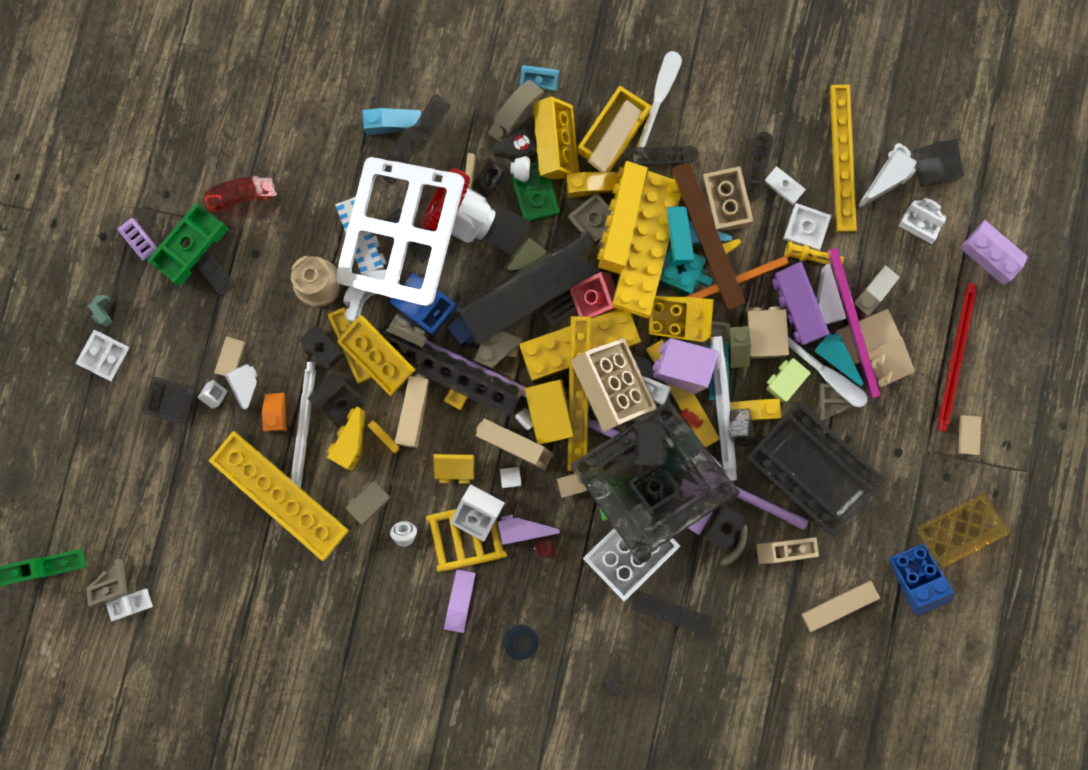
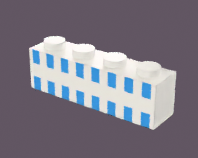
M356 197L335 204L346 234ZM367 231L361 232L355 255L361 275L374 270H385L384 265L387 264L383 253L379 254L377 247H380L377 237L372 236L371 232Z

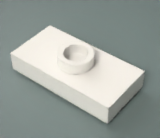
M777 166L764 181L765 184L792 205L806 190Z

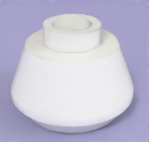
M527 156L515 159V163L511 162L510 174H514V178L522 182L528 181L530 159Z
M406 521L395 524L390 531V535L395 543L403 547L412 544L417 534L415 525Z

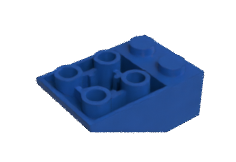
M412 273L402 286L421 289L424 280ZM436 290L434 301L429 306L392 298L389 301L433 337L457 309V305L439 290Z
M924 543L889 558L904 595L916 616L952 602L954 591Z

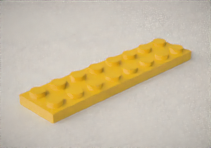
M650 171L646 174L626 266L619 276L611 307L647 319L651 315L670 240L666 209L668 207H678L681 196L674 179Z
M233 431L210 458L209 462L322 561L327 559L349 532L343 524L237 432Z

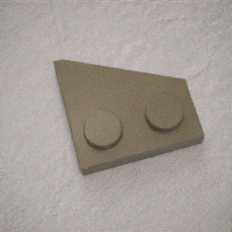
M398 311L387 330L421 347L424 346L430 334L401 311Z
M489 326L474 362L493 369L519 344L523 343V339Z
M819 384V421H823L853 407L830 384Z
M116 559L114 561L115 565L108 572L104 571L96 581L86 588L88 607L95 608L127 596L123 560Z

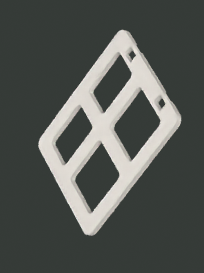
M374 157L368 158L364 163L336 273L337 283L425 306L431 305L439 283L464 185V178L456 173ZM386 165L393 166L391 173L384 171ZM377 175L409 181L401 218L397 224L366 217L373 184ZM436 175L443 176L441 183L434 181ZM424 185L447 189L438 228L435 232L414 228V221ZM362 231L390 236L395 239L384 280L352 273V266ZM410 242L432 247L421 289H414L399 284Z

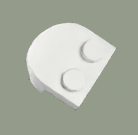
M924 198L923 200L913 201L905 211L899 226L933 244L940 228L945 223L946 217L942 215L939 204Z

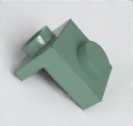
M106 295L96 296L92 299V303L88 305L93 313L91 316L98 325L102 324L108 327L113 321L103 307L111 302V299Z

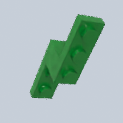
M77 549L0 566V587L87 568L83 549Z

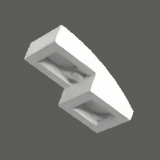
M147 588L106 603L111 622L153 607Z

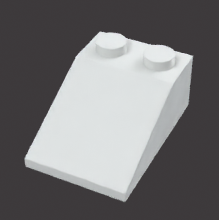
M897 150L886 161L858 206L861 208L893 190L899 184H905L915 173L916 169L914 166L917 161Z

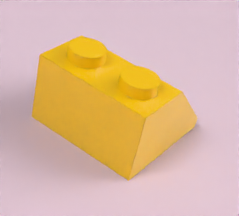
M434 454L435 479H439V483H451V479L458 480V483L470 484V480H474L475 456Z

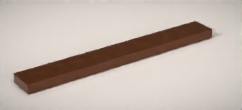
M690 163L672 168V175L726 310L745 304L746 302Z

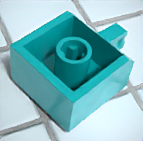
M670 245L665 256L658 284L688 296L692 294L694 287L699 288L700 285L710 287L713 279L706 276V271L702 270L706 258L693 253L694 261L692 263H674ZM679 267L682 268L683 271L681 274L678 273Z

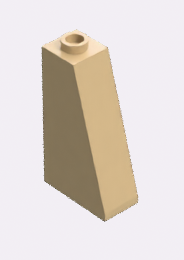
M415 374L414 377H409L395 444L399 446L418 449L430 383L429 379H426V375Z
M483 419L477 426L475 436L543 470H546L554 454L544 446L489 420Z

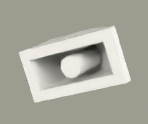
M245 364L224 374L242 409L248 408L257 383L255 369L253 366L249 367L248 364Z

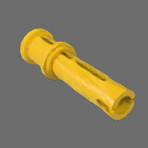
M788 241L784 257L798 258L802 262L810 260L821 264H830L831 266L830 260H828V253L809 249L808 245L801 246ZM840 256L843 265L844 257Z

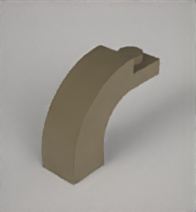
M531 80L523 83L502 106L494 118L495 122L488 133L500 143H506L519 120L529 109L533 108L534 102L539 101L544 90Z

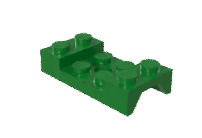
M196 202L147 261L166 275L173 283L181 287L191 275L190 269L214 241L218 243L229 228ZM190 239V245L183 248V242Z

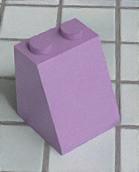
M672 338L661 344L659 360H656L653 366L654 378L692 394L708 388L719 355L718 351Z

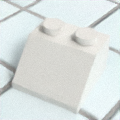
M470 484L450 524L485 541L504 502Z

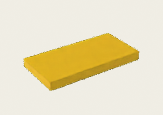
M362 315L357 317L337 341L389 396H392L415 371L403 356Z

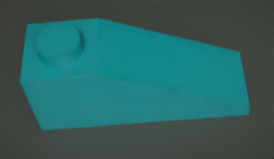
M835 332L833 335L828 334L815 349V352L858 385L862 386L863 381L845 344L842 343L844 339Z

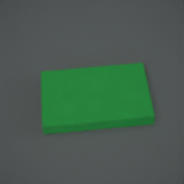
M539 161L530 163L529 180L526 182L515 179L514 174H511L524 224L560 214L552 181L549 178L540 176L538 170Z

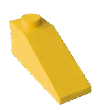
M617 172L566 174L568 199L592 196L596 192L598 195L613 193L615 183L619 181V178H616Z
M780 399L730 402L732 422L777 420L781 418Z

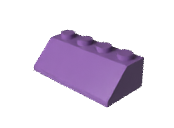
M802 262L777 272L773 276L772 285L779 292L781 307L786 309L787 323L793 328L792 336L795 343H798L801 347L830 334Z

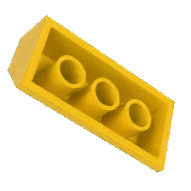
M552 96L534 102L533 116L535 120L536 151L538 154L540 176L549 179H566V174L579 173L573 105Z

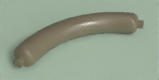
M744 523L740 526V537L736 548L730 555L721 560L720 566L729 565L742 553L747 541V526Z

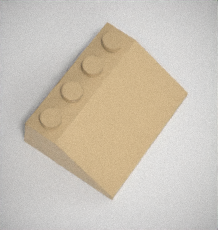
M625 338L588 350L571 360L603 432L657 409Z

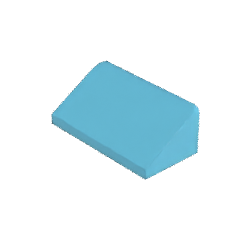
M522 65L520 86L526 81L531 80L543 90L557 91L559 70Z

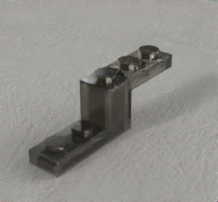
M434 94L416 124L404 129L386 160L407 164L413 154L423 151L451 105L439 95ZM386 165L384 171L391 173L393 166ZM379 175L390 185L395 184L397 178Z

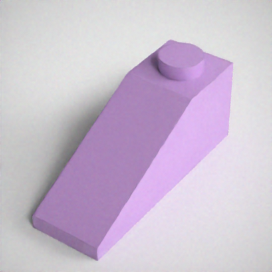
M513 515L501 517L502 521L498 522L502 545L560 533L557 528L520 518H513Z
M456 570L444 629L461 633L465 631L476 573Z

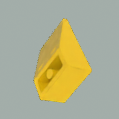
M655 296L649 320V334L699 342L706 341L711 337L713 300L696 297Z
M359 407L351 409L347 416L348 422L346 426H342L337 433L339 438L327 450V453H329L327 458L352 471L363 454L365 411Z

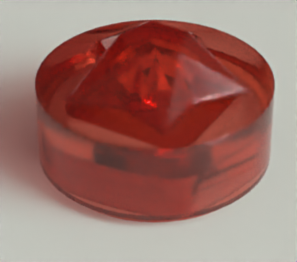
M542 538L535 544V553L541 558H550L554 554L555 545L551 540Z

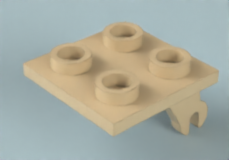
M902 337L868 352L879 387H883L915 372Z

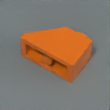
M285 393L265 394L262 408L263 431H287Z

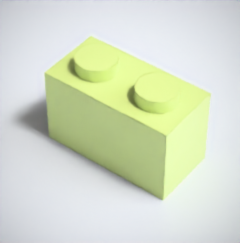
M794 358L789 361L785 360L779 366L781 371L777 375L773 374L766 382L769 384L766 390L775 398L780 399L781 403L787 402L811 373Z

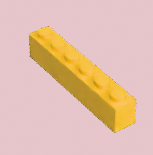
M626 161L624 166L618 169L616 178H619V181L615 183L613 189L615 198L611 200L609 205L611 215H608L605 226L608 228L607 232L603 233L601 243H604L603 249L600 248L597 259L600 260L599 268L621 274L626 266L647 167Z

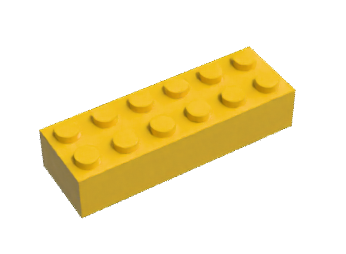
M618 309L591 319L590 350L625 338L629 348L641 343L631 313ZM570 326L519 344L532 383L569 370Z

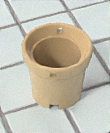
M304 256L298 259L291 269L293 290L298 299L305 305L312 307H323L334 302L342 288V284L336 281L338 268L330 261L316 256Z

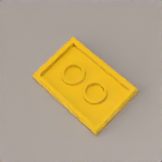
M562 379L524 388L537 444L575 436Z

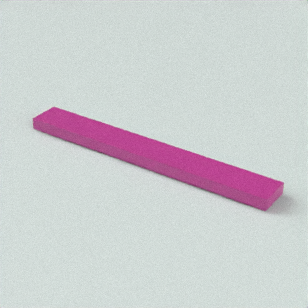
M833 248L827 253L869 397L880 396L879 388L838 248Z

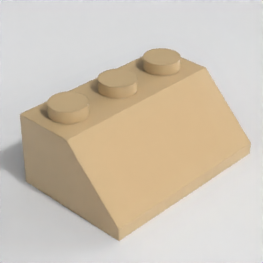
M741 167L703 174L716 230H735L749 227L753 222V217Z

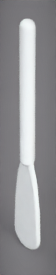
M668 52L664 57L655 87L654 102L633 155L632 163H639L660 104L667 96L682 63L681 56L677 52Z
M788 337L789 348L817 369L822 377L851 405L862 407L867 403V395L862 389L835 370L821 364Z

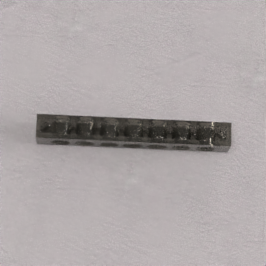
M385 325L379 331L415 369L414 372L508 417L512 416L523 393L516 385L503 382L499 377L484 373L482 369L474 368L463 360L449 356L444 351H438L427 343L421 347L387 331L389 326ZM428 359H431L434 364L430 363ZM497 392L502 393L504 397L499 396Z

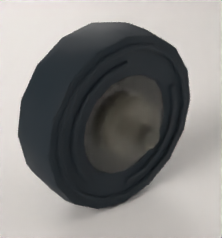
M522 624L509 629L504 637L503 645L506 653L511 658L526 660L536 652L539 639L536 632L530 626Z

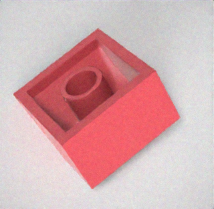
M600 272L569 287L579 316H590L592 319L618 310L611 307L616 291L611 273Z

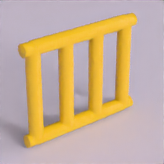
M457 509L426 516L427 522H430L439 563L437 565L438 572L507 557L506 551H503L496 519L491 528L496 552L484 554L481 540L472 535L477 556L466 559L459 528L450 524L458 560L446 563L438 521L449 519V522H451Z

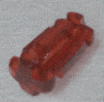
M685 408L680 416L685 417V420L692 426L695 425L696 429L700 428L703 420H699L696 414Z

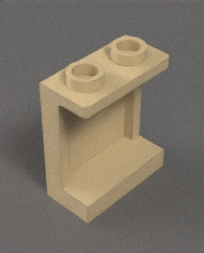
M760 307L750 308V311L745 313L747 326H749L750 359L787 357L789 355L786 309L780 310V307H770L769 310H761Z

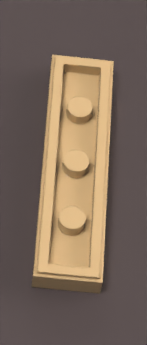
M628 100L623 103L588 160L601 173L607 170L642 112Z
M869 580L801 613L809 632H812L880 599L872 581Z

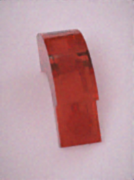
M259 176L226 181L204 193L209 211H226L234 204L242 201L271 199L276 196L272 178H259Z

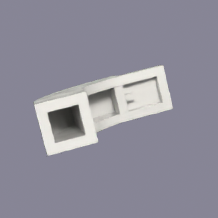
M374 270L362 276L384 280L387 270ZM353 287L348 288L343 301L346 307H349L346 309L345 317L350 326L361 315L365 301L377 293Z

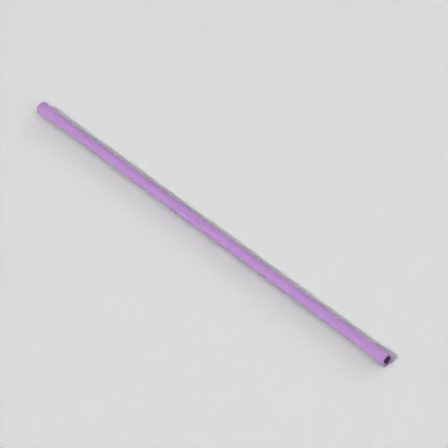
M404 339V341L418 348H423L526 397L524 388L527 387L428 340L421 347ZM588 417V427L659 461H662L667 455L614 428L603 432L599 421ZM685 463L680 471L769 512L802 530L808 524V519L780 508L688 463Z

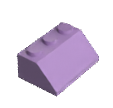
M983 220L960 247L1002 285L1010 282L1017 275L1028 258L1026 254L986 220Z

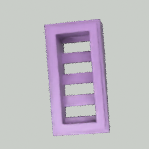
M129 219L117 229L143 261L147 260L157 249L156 245L135 219ZM137 233H140V235L137 236L135 239H131ZM143 239L146 240V241H144L142 244H140V245L137 247L136 244H138V243H139L140 241H142ZM146 246H151L145 252H141V250L144 249Z

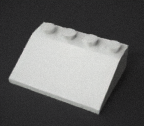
M638 504L583 559L625 601L680 545Z

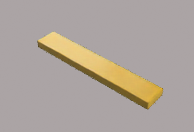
M663 339L646 349L653 363L659 360L661 354L659 353V348L664 342ZM665 382L667 386L671 387L670 392L698 441L706 448L720 440L696 396Z

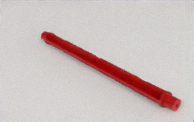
M968 283L967 290H965L937 422L939 423L938 431L946 432L947 425L950 423L977 294L975 292L977 285L973 283Z

